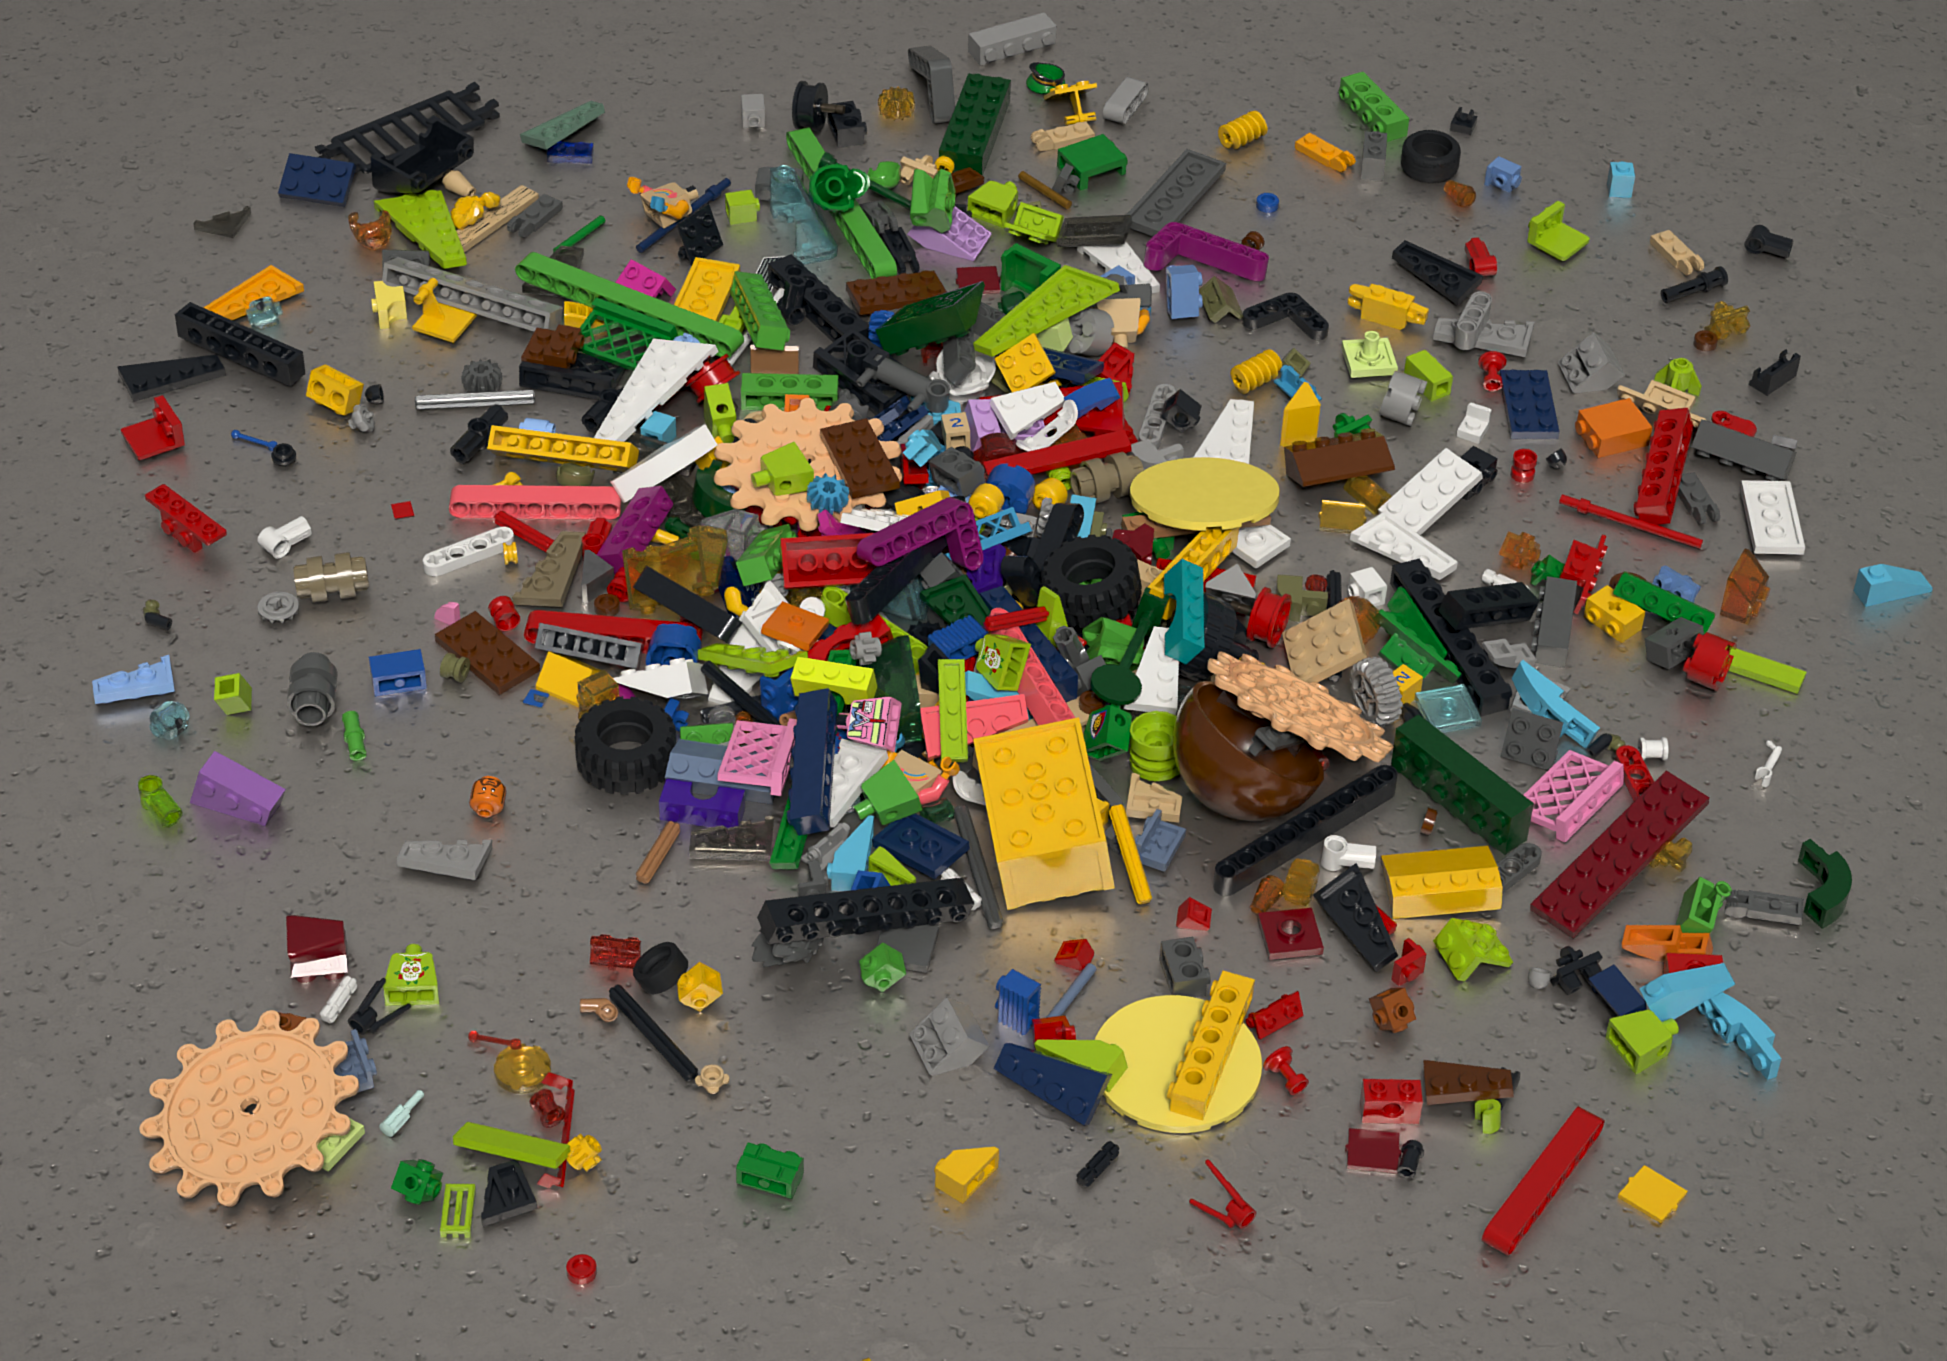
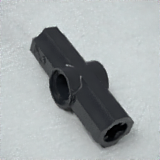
M494 404L481 417L471 419L468 422V430L450 448L451 455L457 462L464 464L479 450L487 449L491 425L502 426L508 420V413L504 411L502 406Z

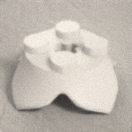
M942 349L936 361L937 372L933 371L930 373L929 379L945 380L950 385L949 399L960 403V405L969 399L984 397L986 388L989 387V382L996 371L995 356L982 355L976 357L975 369L962 384L955 385L945 376Z

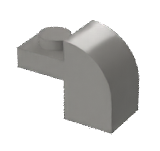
M1146 439L1131 444L1132 451L1127 452V456H1138L1145 470L1163 462L1183 459L1184 448L1178 443L1157 450L1152 442Z

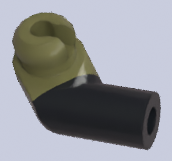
M147 600L143 608L146 623L169 630L172 626V619L160 615L158 601Z
M1604 733L1591 743L1586 750L1593 758H1596L1604 749L1613 750L1616 753L1619 747L1626 744L1621 740L1620 736Z

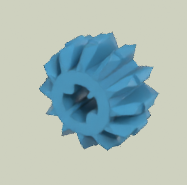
M826 473L822 478L815 476L813 482H810L807 488L806 499L808 503H811V510L819 509L820 513L826 509L831 515L834 512L840 514L843 507H846L848 504L849 487L845 486L844 479L837 480L836 474L833 477H828Z

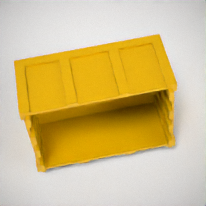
M1079 717L974 738L973 741L1007 910L1025 906L1029 903L1080 895L1079 893L1093 890L1114 889L1105 832Z

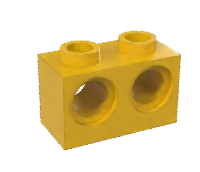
M324 364L311 370L306 396L313 399L319 405L329 407L336 414L345 416L353 412L355 405H360L364 384Z

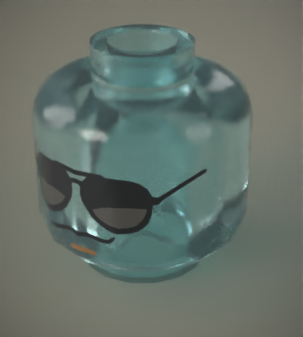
M266 296L250 302L246 313L252 327L255 326L258 330H264L280 323V315H283V310L279 301L274 302L270 296Z
M166 701L150 714L151 724L149 727L156 737L172 740L187 729L190 715L183 704Z

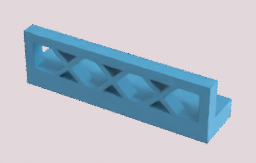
M1014 507L976 521L982 550L1032 531L1029 522L1020 524ZM1007 514L1013 528L1008 530L999 526L1002 516ZM982 524L993 528L990 537L987 538L979 534ZM946 553L945 555L952 561L950 553Z

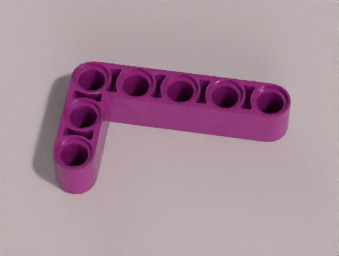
M1170 222L1146 243L1143 265L1149 270H1161L1179 254L1253 281H1263L1266 278L1269 255L1191 226Z
M947 497L865 537L857 546V555L860 559L876 566H882L945 535L950 557L955 564L969 570H976L982 565L984 559L973 509L970 504L954 497Z

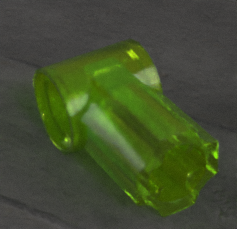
M147 775L139 780L138 791L142 807L149 810L162 826L171 827L177 824L178 820L183 816L182 810L163 788L162 780L155 775Z

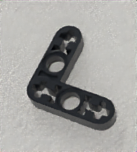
M1292 292L1253 305L1243 311L1242 324L1249 329H1258L1287 317L1314 340L1325 339L1328 336L1329 323L1300 295ZM1267 310H1276L1277 312H1269ZM1299 315H1307L1310 317H1301Z

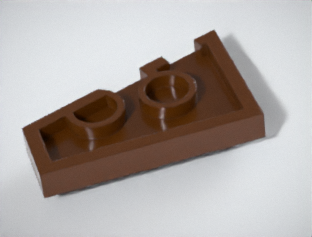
M1423 1060L1427 1105L1514 1097L1511 1070Z

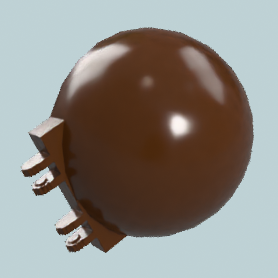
M1198 682L1182 701L1177 712L1173 730L1175 762L1184 783L1192 794L1213 811L1233 819L1245 821H1262L1277 818L1294 811L1304 804L1324 780L1322 765L1310 748L1309 743L1294 745L1255 757L1248 750L1253 744L1252 738L1258 728L1270 726L1271 721L1267 718L1257 717L1250 711L1237 705L1238 697L1231 692L1217 687L1214 682Z

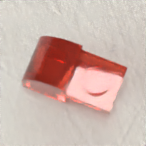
M998 432L981 437L982 446L973 451L974 460L979 461L982 465L985 461L1024 453V450H1020L1016 445V439L1010 440L1006 433Z

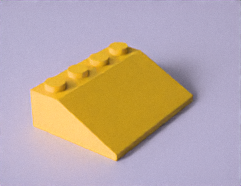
M1489 846L1381 855L1392 919L1502 908V882L1498 866Z

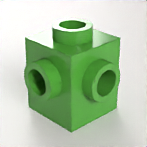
M883 942L859 960L863 982L867 986L874 987L881 992L887 990L906 975L902 953Z

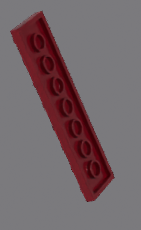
M1666 770L1530 904V910L1574 939L1709 804L1710 797Z

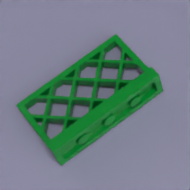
M596 297L591 304L592 312L580 327L582 335L585 338L591 336L592 342L584 344L583 348L579 349V352L634 371L637 367L636 361L641 360L645 352L634 355L633 349L644 345L648 348L653 339L674 341L678 333L675 325ZM596 319L605 323V325L591 328ZM617 327L624 329V332L611 336V329ZM607 331L608 337L595 341V334ZM637 334L644 336V339L630 342L629 337ZM627 338L628 344L614 347L613 342ZM611 343L612 349L602 352L597 349L599 346ZM629 350L632 355L624 359L617 357V354Z

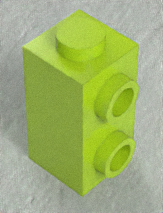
M1426 350L1406 357L1404 373L1428 381L1423 394L1431 402L1450 395L1453 376L1435 357Z

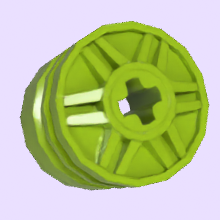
M1152 711L1141 714L1131 723L1129 765L1132 771L1139 774L1141 778L1149 781H1165L1180 774L1173 753V730L1176 715L1163 711Z

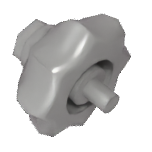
M355 405L352 417L348 420L349 426L352 430L358 429L362 432H373L375 424L373 420L374 413L368 411L366 406Z

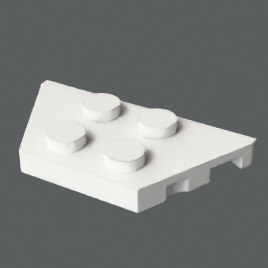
M771 581L765 584L763 590L758 594L742 619L744 625L759 644L766 648V652L776 651L779 647L776 645V639L761 634L762 625L782 601L788 603Z

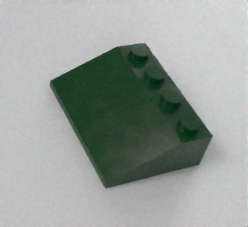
M984 281L904 305L875 329L883 349L890 354L895 353L896 356L907 353L913 347L919 350L925 348L933 341L939 344L948 340L950 336L955 335L956 338L968 334V329L976 323L985 287Z

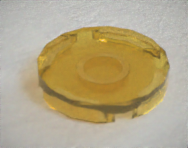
M526 1044L509 1046L498 1054L494 1065V1077L498 1085L504 1090L515 1094H527L540 1089L545 1085L541 1083L548 1072H551V1060L548 1054L535 1045L533 1047L526 1046Z

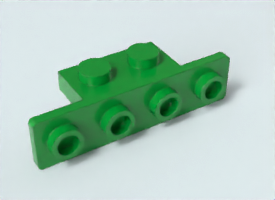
M1626 571L1622 573L1613 590L1614 595L1638 605L1644 611L1653 612L1668 622H1673L1682 617L1703 626L1704 634L1708 631L1715 618L1714 612Z
M1398 587L1387 605L1391 613L1397 617L1398 622L1402 626L1416 632L1418 639L1423 643L1432 645L1438 651V655L1444 659L1447 655L1446 649L1407 591L1402 587Z
M1381 609L1373 618L1374 621L1393 635L1379 651L1378 655L1395 669L1404 664L1421 675L1423 679L1434 669L1452 684L1461 676L1453 662L1445 661L1438 655V651L1432 645L1425 644L1418 639L1416 632L1402 626L1398 622L1397 617L1391 612H1385Z

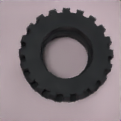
M1093 534L1085 538L1079 536L1071 542L1066 541L1062 543L1059 549L1055 548L1050 553V557H1047L1041 569L1042 586L1059 595L1067 625L1071 627L1077 625L1084 629L1100 617L1114 621L1119 618L1122 620L1129 614L1128 611H1132L1135 608L1142 594V584L1136 555L1128 545L1123 544L1122 541L1116 538L1112 540L1106 535L1096 537ZM1090 579H1103L1093 584H1080Z
M622 696L616 697L612 701L609 699L604 700L599 706L595 704L588 710V713L585 712L575 728L577 768L587 782H592V786L599 790L603 788L607 793L614 794V792H620L621 795H629L628 793L630 792L639 794L643 793L644 789L649 788L651 790L657 787L658 782L662 783L665 780L670 752L676 744V728L673 724V719L659 705L654 706L652 701L647 699L641 701L638 697L631 696L630 699H623ZM619 742L642 744L639 747L626 750L609 747Z

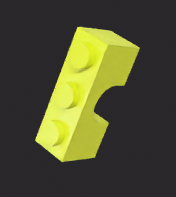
M797 657L790 678L795 696H799V693L829 688L831 691L839 693L844 698L845 704L851 705L855 700L873 699L877 690L875 673L872 668Z

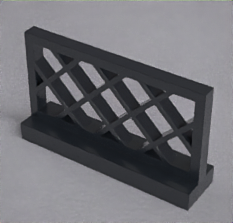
M852 328L825 349L819 347L814 351L813 368L822 375H838V387L842 390L848 389L851 394L853 393L859 399L862 405H868L869 410L877 415L908 394L888 384H882L880 380H878V384L867 382L864 387L857 385L856 380L862 373H855L846 366V342L851 338L855 340L861 339L869 343L871 350L877 345ZM843 352L844 358H835L831 353ZM889 355L890 359L898 362L896 359ZM882 391H896V394L889 398Z
M578 352L575 364H571L569 369L522 361L519 365V386L599 400L600 391L606 388H616L626 368Z

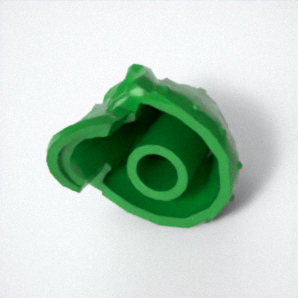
M838 163L826 164V166L817 168L812 176H810L809 196L823 210L834 213L845 212L854 208L855 198H860L867 192L870 186V179L860 169L853 168L849 171L847 165Z

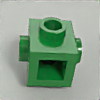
M413 1159L400 1161L391 1189L404 1194V1199L414 1204L420 1205L425 1201H433L442 1188L441 1179L443 1172L434 1169L435 1164L427 1160L418 1159L416 1161Z

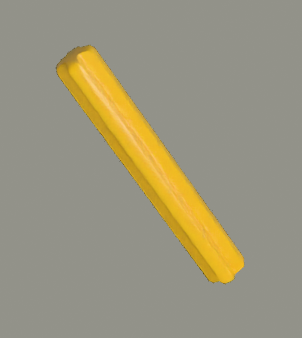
M1114 805L1109 810V814L1133 892L1139 905L1147 904L1152 899V895L1123 805Z

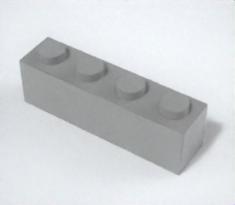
M1044 12L969 33L968 52L979 65L1053 45L1056 44L1057 26Z

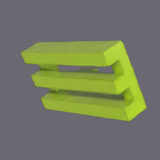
M475 1184L445 1185L440 1227L441 1237H447V1234H452L453 1238H459V1234H464L465 1238H471L476 1194ZM452 1191H457L453 1225H448ZM464 1191H468L465 1224L460 1226Z

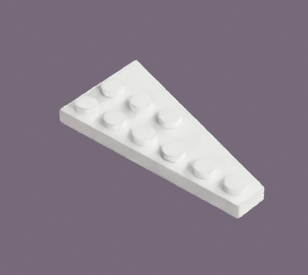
M653 339L594 438L626 441L636 431L635 426L642 419L648 420L653 415L652 410L658 404L663 405L687 382L686 377L694 370L699 371L704 366L703 361L709 355L713 357L718 353L716 345Z
M1230 399L1193 458H1223L1249 464L1254 401Z

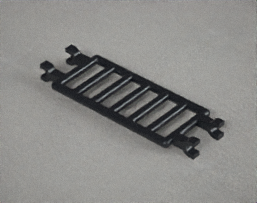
M473 82L464 90L455 94L450 90L337 135L331 139L332 144L327 146L317 145L315 146V151L318 154H322L319 158L331 159V157L342 153L349 162L355 164V173L361 171L364 174L371 173V163L366 164L344 142L355 139L371 155L377 152L382 153L363 136L374 131L396 152L388 155L395 160L419 144V135L401 119L411 115L423 127L428 129L429 125L426 124L428 118L420 111L431 108L445 122L468 133L484 126L485 119L499 118L500 113L494 109L499 107V102L491 99L485 106L472 110L466 102H478L481 100L480 96L475 92L480 90V86ZM449 100L472 121L462 125L439 104ZM393 123L415 145L404 148L382 127Z

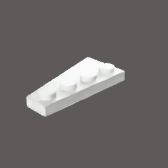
M1123 240V243L1077 246V251L1081 254H1088L1094 264H1101L1105 267V272L1120 265L1135 275V284H1151L1152 294L1160 291L1158 281L1144 267L1143 262L1125 240Z

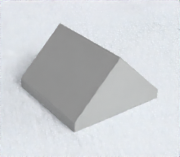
M1238 564L1206 582V593L1214 595L1229 604L1234 600L1253 607L1257 599L1256 592Z

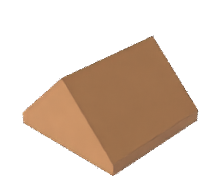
M751 345V373L799 374V346H784V350H775Z

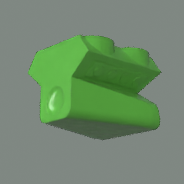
M920 169L914 170L910 218L913 225L931 226L941 233L950 230L953 217L952 211L955 207L956 191L950 172L940 169L932 179L925 171Z
M1100 617L1086 626L1082 634L1083 639L1087 642L1086 644L1090 646L1086 651L1090 660L1101 655L1106 665H1120L1137 628L1104 617ZM1144 640L1130 667L1131 671L1138 669L1144 654Z

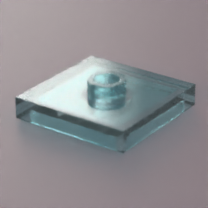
M1464 684L1415 693V701L1424 719L1442 733L1481 726L1482 719Z

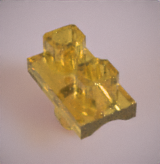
M1724 301L1717 302L1714 310L1711 311L1710 325L1705 326L1704 330L1715 333L1719 341L1731 335L1730 327H1733L1738 335L1746 333L1750 328V323L1747 319L1750 310L1748 306L1734 309L1732 305L1728 306Z
M1681 838L1675 844L1670 842L1648 865L1652 868L1657 867L1659 864L1664 867L1671 865L1679 872H1682L1686 868V859L1692 852V843L1685 838Z

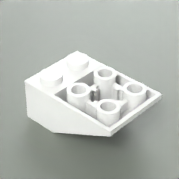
M685 658L670 660V665L645 666L646 671H636V669L620 672L621 676L613 678L615 683L666 698L685 700L708 695L705 675L701 672L703 664L694 663L693 659L685 660Z

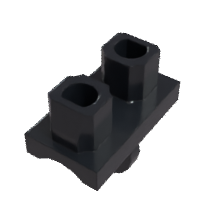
M1566 946L1560 951L1561 958L1556 959V964L1561 968L1557 969V975L1551 977L1550 982L1553 987L1560 984L1566 994L1570 995L1583 986L1578 978L1579 975L1582 974L1588 985H1590L1588 978L1602 971L1598 963L1603 957L1599 951L1583 957V952L1580 949L1574 951L1572 947Z

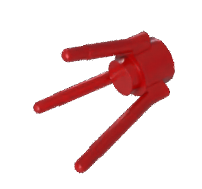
M1207 1159L1205 1164L1233 1198L1225 1209L1228 1214L1226 1216L1195 1199H1190L1189 1203L1223 1221L1229 1228H1233L1235 1225L1241 1229L1247 1227L1254 1220L1257 1212L1240 1196L1214 1164Z

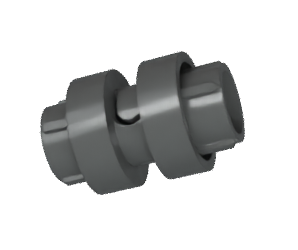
M310 652L304 654L290 669L287 708L299 723L306 726L321 724L335 709V690L338 673L328 657L321 653Z

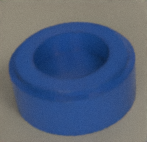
M1262 193L1257 197L1256 207L1264 213L1275 212L1279 207V198L1272 193Z

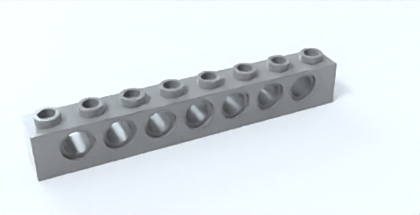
M400 257L384 262L382 281L387 286H403L404 292L417 295L422 284H426L430 278H435L438 281V286L434 288L433 293L439 303L534 332L537 327L555 331L557 326L561 325L563 307Z

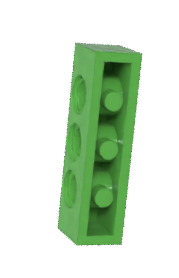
M1364 72L1341 78L1338 90L1340 98L1347 103L1365 124L1373 131L1387 133V142L1407 136L1409 117Z
M742 373L741 410H763L765 405L774 404L784 411L785 394L809 395V398L813 399L816 403L817 409L824 411L825 406H831L834 400H838V375Z
M789 524L762 530L737 560L736 565L743 586L772 580L780 570V539L796 537L795 532L791 531Z

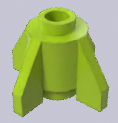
M1685 358L1673 359L1655 374L1654 381L1664 385L1667 384V386L1682 392L1688 389V393L1696 396L1700 395L1702 388L1700 381L1695 373L1693 364Z

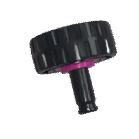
M1204 592L1205 648L1187 664L1179 661L1178 670L1179 675L1195 681L1205 680L1214 674L1207 669L1208 660L1210 658L1217 660L1218 652H1225L1238 660L1242 654L1250 655L1257 660L1259 659L1257 650H1251L1248 646L1234 641L1237 618L1232 605ZM1176 609L1171 615L1166 628L1170 627L1174 619Z

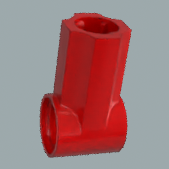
M1476 237L1471 238L1469 242L1465 243L1464 250L1469 259V269L1483 275V277L1495 276L1497 274V260L1494 255L1489 254L1484 241Z
M597 517L596 520L591 521L587 534L582 537L583 562L585 550H591L597 554L611 533L612 524L606 518Z

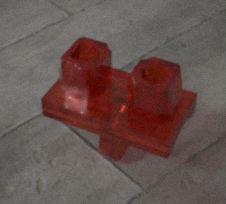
M604 934L591 936L590 964L608 966L610 971H615L616 967L633 969L641 957V941L638 938L618 939Z

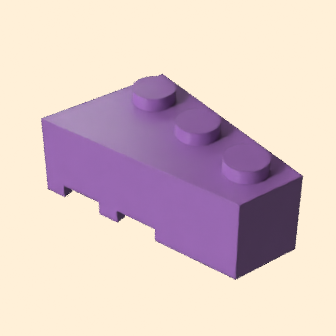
M214 751L198 773L190 803L266 826L281 805L286 789Z

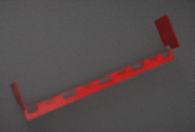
M548 1072L542 1080V1084L560 1090L564 1086L567 1087V1103L565 1104L563 1121L565 1123L561 1143L567 1144L570 1137L575 1092L572 1089L573 1080ZM567 1159L558 1167L557 1177L544 1173L537 1182V1185L546 1188L556 1185L563 1188Z

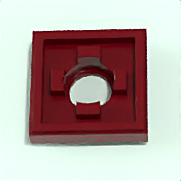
M1312 907L1258 913V923L1269 960L1323 955L1324 947ZM1293 925L1300 929V932L1297 934H1288L1283 931L1284 929H1293Z

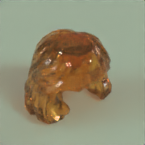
M382 210V215L378 220L363 224L357 223L359 219L358 212H353L348 216L352 233L358 243L368 250L380 249L390 240L392 228L388 211Z
M1360 596L1346 597L1337 604L1348 598L1354 604L1365 645L1375 637L1381 627L1373 620L1379 610L1370 601Z

